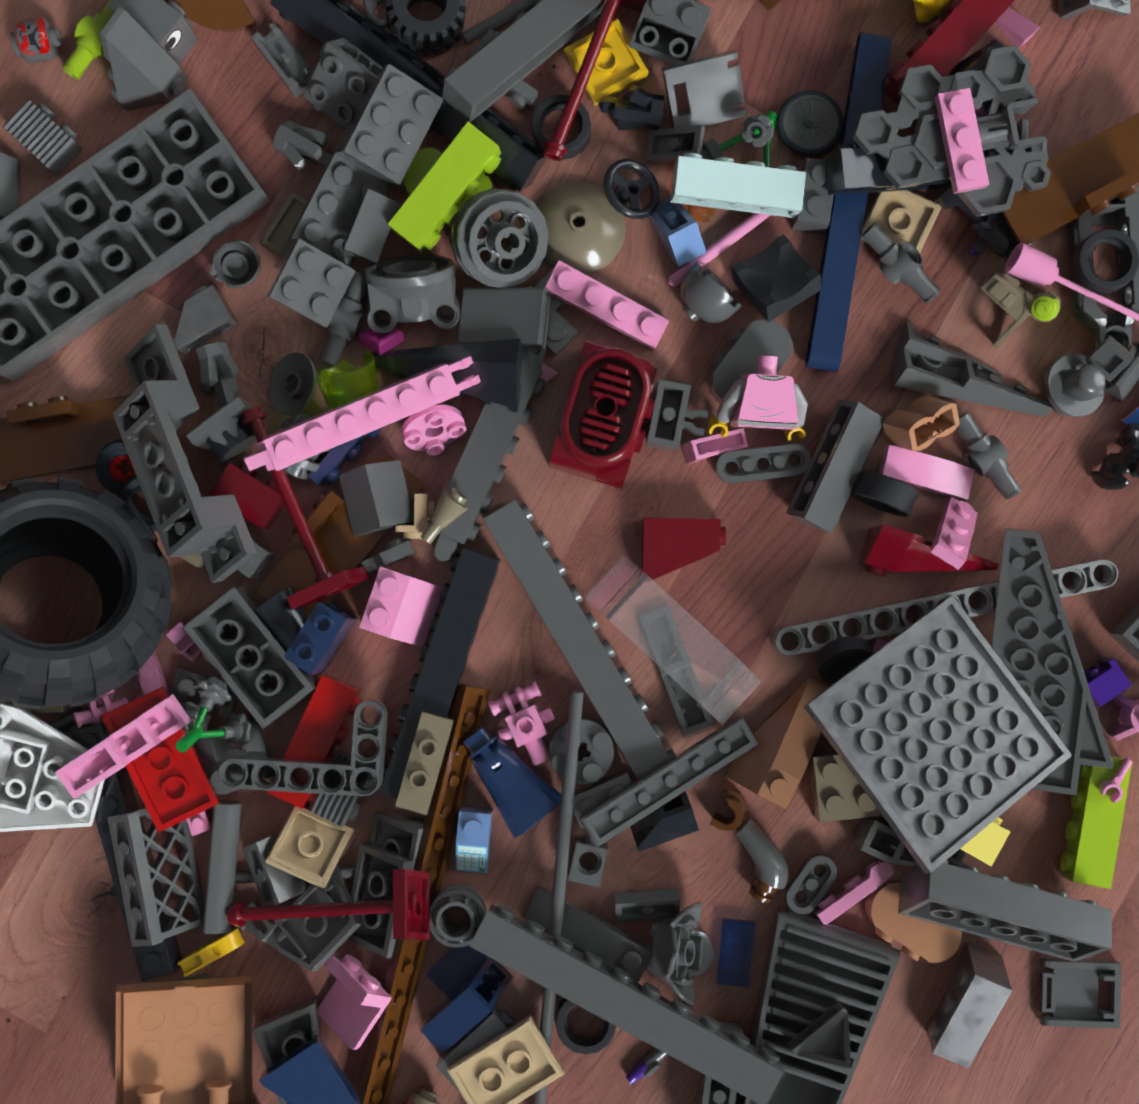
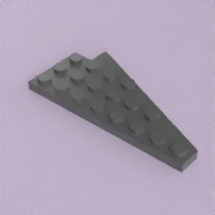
M1005 528L991 647L1072 754L1070 758L1032 789L1077 795L1080 764L1113 769L1112 758L1040 532Z

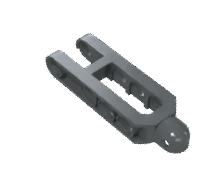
M1139 191L1120 201L1119 197L1112 199L1113 204L1094 216H1092L1091 212H1088L1067 223L1072 282L1078 284L1071 270L1072 255L1076 247L1092 234L1091 226L1114 225V230L1127 234L1135 242L1139 251ZM1096 246L1089 251L1087 260L1089 268L1094 275L1093 251L1096 250ZM1116 250L1118 276L1122 271V259ZM1138 268L1135 277L1118 291L1119 304L1139 314ZM1072 289L1073 317L1089 331H1094L1095 348L1111 336L1129 350L1132 346L1131 324L1135 319L1119 311L1115 314H1105L1100 310V306H1097L1096 300Z

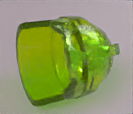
M370 352L363 354V366L357 369L348 361L342 359L338 366L322 369L319 376L315 377L326 405L332 409L380 389L376 377L374 355Z

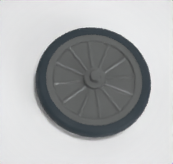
M805 90L792 95L784 102L778 114L777 128L783 143L789 149L801 155L815 156L827 152L838 142L843 130V115L838 104L829 95L816 90Z

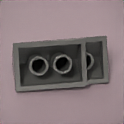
M375 812L370 842L360 844L351 892L353 902L393 899V870L414 869L423 832L424 818ZM393 913L358 915L361 925L352 933L348 940L385 958H392L396 939H393Z

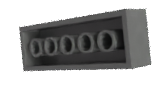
M948 860L931 873L925 874L921 867L917 866L901 876L898 914L1073 962L1112 949V910L1098 906V903L1095 901H1078L1069 898V895L1063 892L1039 890V886L1035 884L1011 882L1008 877L1003 875L989 876L979 873V869L974 867L953 866L949 864Z

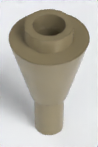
M452 487L451 490L443 489L431 518L432 521L421 535V538L431 544L442 528L448 526L469 509L466 503L468 498L456 488Z

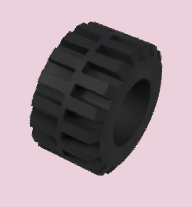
M386 0L387 26L390 28V35L398 39L406 47H410V50L417 54V51L423 52V57H430V52L435 51L436 56L443 54L444 47L449 51L454 46V40L458 41L461 37V30L464 28L466 3L465 0ZM428 1L438 5L442 9L443 14L432 21H421L414 18L408 12V9L417 2Z

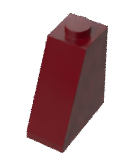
M644 517L642 519L641 582H649L719 552L720 545L726 544V527L721 526V519Z

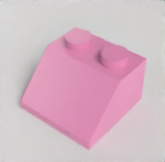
M380 567L359 628L423 647L430 632L432 619L438 609L443 587Z

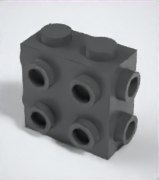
M343 37L328 41L322 46L318 55L320 58L319 63L307 78L306 84L308 87L303 96L312 103V106L317 111L327 114L334 119L342 130L345 129L346 125L356 123L384 68Z

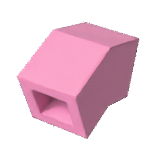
M180 621L166 636L175 644L182 655L193 661L202 651L183 628L188 623Z

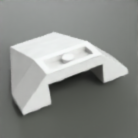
M0 702V832L92 826L105 780L73 799L55 774L58 769L88 749L21 707Z

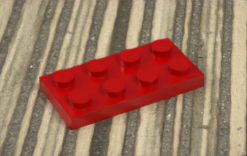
M162 686L102 714L101 717L111 735L168 698L169 695L165 687ZM184 727L126 765L158 833L220 803L193 745L184 753L176 749V742L186 733Z

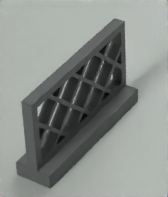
M146 807L107 817L132 947L153 946L163 942V939L204 924L205 908L187 820L164 830L168 833V836L161 847L153 841L157 832L153 821L147 834L142 833L139 817L145 816L152 821ZM175 839L181 843L182 852L179 858L169 853ZM149 847L158 853L152 867L148 865L146 855ZM165 859L175 865L169 878L159 873ZM181 871L187 874L188 880L184 890L175 884ZM155 879L165 885L159 899L154 896L152 885ZM171 891L181 897L175 910L165 905ZM187 902L193 906L195 919L191 921L181 916ZM161 911L171 917L166 929L161 931L159 923Z

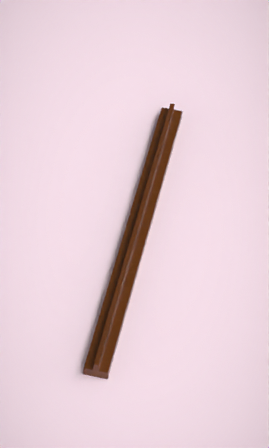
M463 683L457 686L450 719L454 720L428 814L425 816L423 832L413 869L430 873V907L441 890L459 810L461 809L472 764L469 757L471 752L463 741L481 727L490 691ZM396 939L383 989L392 999L373 1026L357 1091L361 1104H388L428 940Z

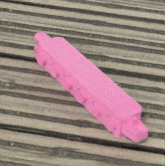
M469 356L450 364L443 363L268 435L263 438V441L256 444L259 451L244 457L245 464L249 471L266 465L268 472L274 469L279 471L458 396L460 391L481 382L479 375H472L455 383L451 374L459 369L462 370L469 367L473 363L472 358Z

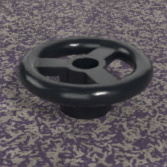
M631 159L618 160L609 166L605 173L603 184L606 197L611 206L621 215L631 219H643L650 216L656 210L660 200L659 185L653 173L645 165ZM622 169H631L643 177L637 181L633 179L627 180L617 172ZM649 186L651 193L649 204L645 208L640 209L638 196L643 188Z

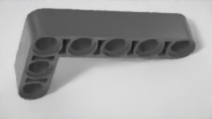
M375 699L364 701L357 706L353 721L351 763L238 756L228 759L221 764L218 770L219 780L225 787L233 789L369 796L377 791L383 782L387 709L381 701ZM369 705L374 706L379 712V718L373 724L368 723L363 717L364 709ZM366 738L372 739L376 744L377 750L373 756L365 755L361 750V743ZM233 763L238 764L243 769V777L240 781L233 779L230 775V767ZM265 765L271 766L276 772V778L272 783L264 780L262 776V770ZM298 767L304 768L308 772L309 779L304 785L299 784L295 780L294 773ZM329 770H337L340 773L342 780L339 786L335 787L328 783L326 776ZM366 771L373 775L374 785L372 788L367 789L360 785L359 775L361 772Z

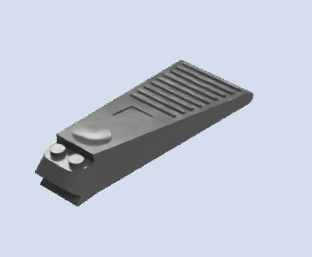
M789 909L787 912L777 910L749 1037V1044L759 1049L762 1047L771 1049L779 1055V1060L782 1061L784 1073L767 1104H842L900 959V950L892 948L891 943L831 923L826 925L819 919L798 914ZM838 1002L846 1009L849 1015L851 1069L797 1056L787 1043ZM738 1093L735 1104L758 1103Z

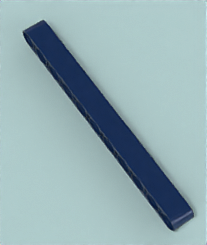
M860 32L858 35L840 145L855 143L856 148H860L852 138L859 116L863 113L881 110L884 94L881 89L885 86L892 42L891 37ZM868 193L838 194L833 197L830 222L826 229L819 272L821 275V291L817 292L815 297L805 367L832 372H838L840 368Z

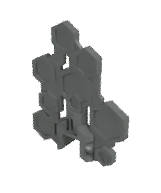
M1016 45L992 49L987 54L983 69L979 71L969 70L941 77L931 64L908 68L904 73L897 94L900 97L896 112L886 114L884 110L861 114L852 137L866 155L878 153L887 160L883 173L896 189L944 179L951 181L935 97L939 93L970 88L975 110L981 108L982 102L992 100L987 116L977 117L976 119L983 151L991 150L994 154L993 156L984 157L989 185L983 189L956 193L974 215L979 217L1009 210L1015 192H1020L1023 187L1027 192L1044 189L1047 187L1051 171L1046 166L1048 161L1047 138L1039 136L1019 140L1014 115L1028 112L1038 104L1039 99L1036 98L1034 87L1027 80L1031 63ZM918 120L913 135L900 137L897 134L898 129L909 128L912 121Z

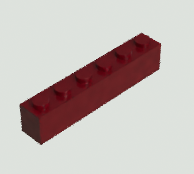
M954 0L945 10L949 15L943 22L938 18L925 32L929 38L924 43L919 39L908 50L906 55L910 59L905 64L900 60L886 74L890 81L881 90L898 105L900 97L897 94L904 73L908 68L931 64L941 77L947 76L1015 0Z

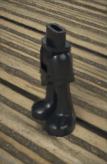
M949 188L937 200L938 204L944 209L959 207L974 224L970 228L977 233L976 236L981 238L999 257H1006L1004 262L1007 263L1018 242L1002 213L976 217L962 199L953 193V188Z

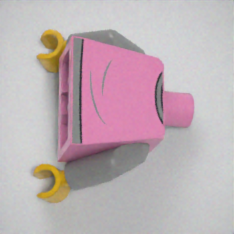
M758 356L757 374L741 375V378L732 384L723 397L716 416L711 417L708 421L710 434H712L715 427L720 426L722 427L720 431L721 437H726L728 435L727 423L730 422V426L783 429V433L788 441H791V435L795 431H797L800 440L806 437V432L802 426L805 423L808 403L799 386L794 383L792 376L777 375V356Z

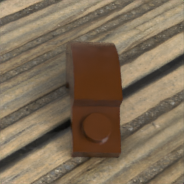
M172 0L186 13L184 16L211 30L235 32L257 25L243 0Z

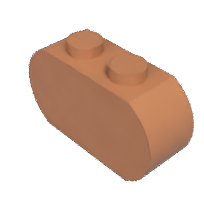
M897 877L888 878L887 882L866 896L865 912L869 921L876 927L874 933L889 943L893 939L903 945L901 951L914 960L918 961L922 957L930 963H938L949 959L958 950L962 940V931L898 914L900 879Z

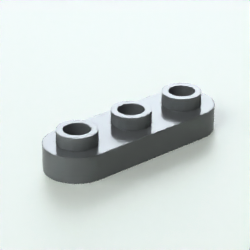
M799 444L729 451L719 457L715 470L719 479L728 484L796 477L806 472L811 461V455L804 446ZM793 455L798 458V466L793 467L789 464V456ZM759 459L766 460L768 464L766 470H760L757 467ZM731 462L736 465L737 470L734 474L726 471L725 466L727 463Z

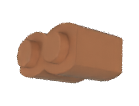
M924 396L913 401L906 410L902 409L891 413L882 424L886 443L911 451H920L931 445L936 437L940 438L951 434L959 426L960 422L956 403Z

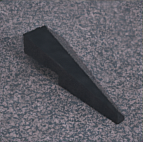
M520 338L391 350L382 355L376 352L368 353L369 369L375 370L377 367L387 370L398 378H402V376L410 377L443 363L450 364L471 356L473 363L469 367L462 370L459 369L451 374L455 383L472 375H479L481 382L460 391L458 396L462 397L464 394L480 398L482 403L491 405L493 402L507 406L511 412H518L521 395L520 376L523 361Z

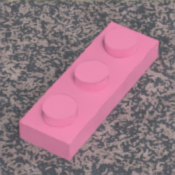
M966 88L939 93L935 97V103L953 193L986 188L989 185V179L971 89Z
M952 496L944 504L931 549L932 554L958 570L967 560L978 512L974 511L970 504L965 501H958Z

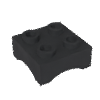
M784 234L775 239L765 250L756 256L741 260L731 266L733 282L767 322L772 321L821 291V275L814 267L802 259Z

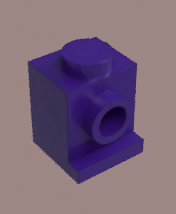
M1102 657L1098 660L1101 665L1100 667L1095 665L1084 671L1095 706L1101 707L1132 686L1114 658Z

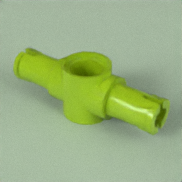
M112 0L108 1L101 13H96L94 17L86 15L79 21L76 27L75 39L77 41L75 44L77 47L62 66L64 72L75 80L79 81L93 59L97 60L100 55L104 57L100 32L113 15L108 8Z

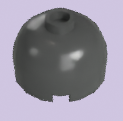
M697 261L683 277L680 286L681 297L686 304L682 309L695 322L699 318L707 323L723 322L734 315L743 304L739 299L733 302V298L730 296L733 292L709 268L704 272L701 271L702 263Z

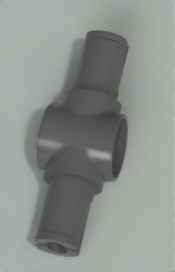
M876 222L863 232L861 237L880 255L878 258L881 261L879 264L880 270L890 282L898 284L901 281L904 285H909L926 304L939 294L941 289L922 271V257L912 244L908 242L902 244L898 241L894 242Z
M355 272L345 296L342 297L328 325L327 332L330 334L319 359L334 366L338 365L347 341H350L352 337L356 338L364 324L366 313L362 311L364 308L362 303L367 292L365 275Z
M969 412L961 414L959 416L960 424L956 429L967 444L965 448L968 452L965 454V458L972 469H975L978 475H985L986 478H991L1005 499L1014 497L1022 491V488L1007 468L1008 462L1006 459L1009 457L1007 449L994 435L983 434Z

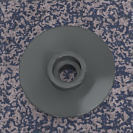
M290 353L279 361L273 371L270 381V397L275 409L284 415L292 416L294 412H302L312 400L317 377L315 366L308 356L301 353Z

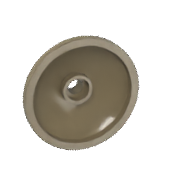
M589 182L565 183L547 193L537 206L545 217L549 234L544 260L551 267L554 268L560 260L585 275L593 274L608 266L620 252L625 238V218L611 206L604 188ZM581 218L585 224L582 227H576L573 221Z

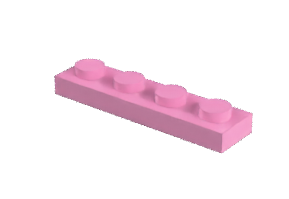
M560 260L556 263L544 287L550 291L552 296L652 350L656 349L669 323V320Z

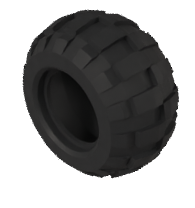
M35 477L10 482L7 484V488L0 490V579L14 565L26 559L38 556H56L68 559L84 568L95 580L102 598V614L96 629L92 634L73 642L62 644L33 642L17 636L0 623V698L18 703L17 706L33 709L64 705L74 707L95 701V698L113 689L120 688L133 678L150 656L153 655L169 620L172 578L168 560L163 556L157 544L159 539L142 517L138 519L126 509L127 503L107 490L100 494L82 487L83 481L58 477L57 483H37Z

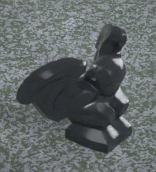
M1129 423L1117 438L1118 445L1122 447L1120 452H1111L1102 463L1100 470L1092 472V479L1100 488L1106 490L1125 488L1130 481L1124 475L1129 473L1131 477L1139 478V424Z

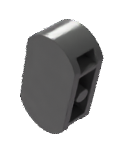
M761 319L753 321L746 330L743 327L738 329L730 340L734 345L727 355L721 352L710 366L715 370L710 377V390L714 399L720 404L732 384L740 379L741 375L757 374L758 356H777L778 373L793 352L791 336L781 324Z

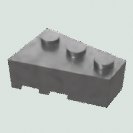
M966 941L936 1018L931 1021L927 1031V1037L930 1039L933 1054L963 1067H970L1012 992L1002 956Z

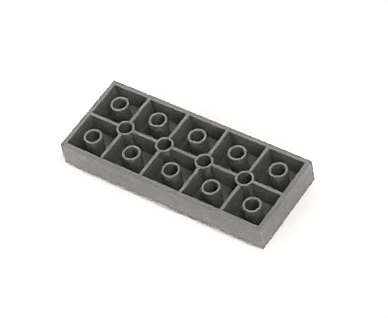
M191 88L0 221V376L16 381L271 202Z

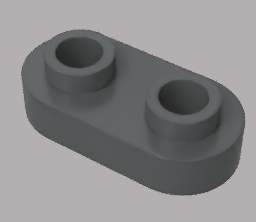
M814 854L808 857L787 886L785 901L795 913L808 914L812 912L835 881L837 868L828 856ZM818 864L824 866V871L820 875L814 874V867ZM798 891H805L806 897L802 901L795 899Z

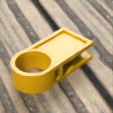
M235 928L231 932L225 933L187 954L177 964L181 966L184 971L183 975L186 977L244 944L245 940L239 929Z

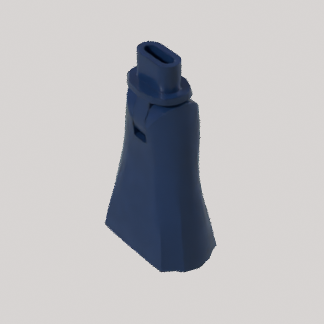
M483 726L463 741L471 752L469 757L477 774L490 793L514 838L525 833L560 804L561 793L526 764L506 743L499 738L497 739L496 735L491 737Z

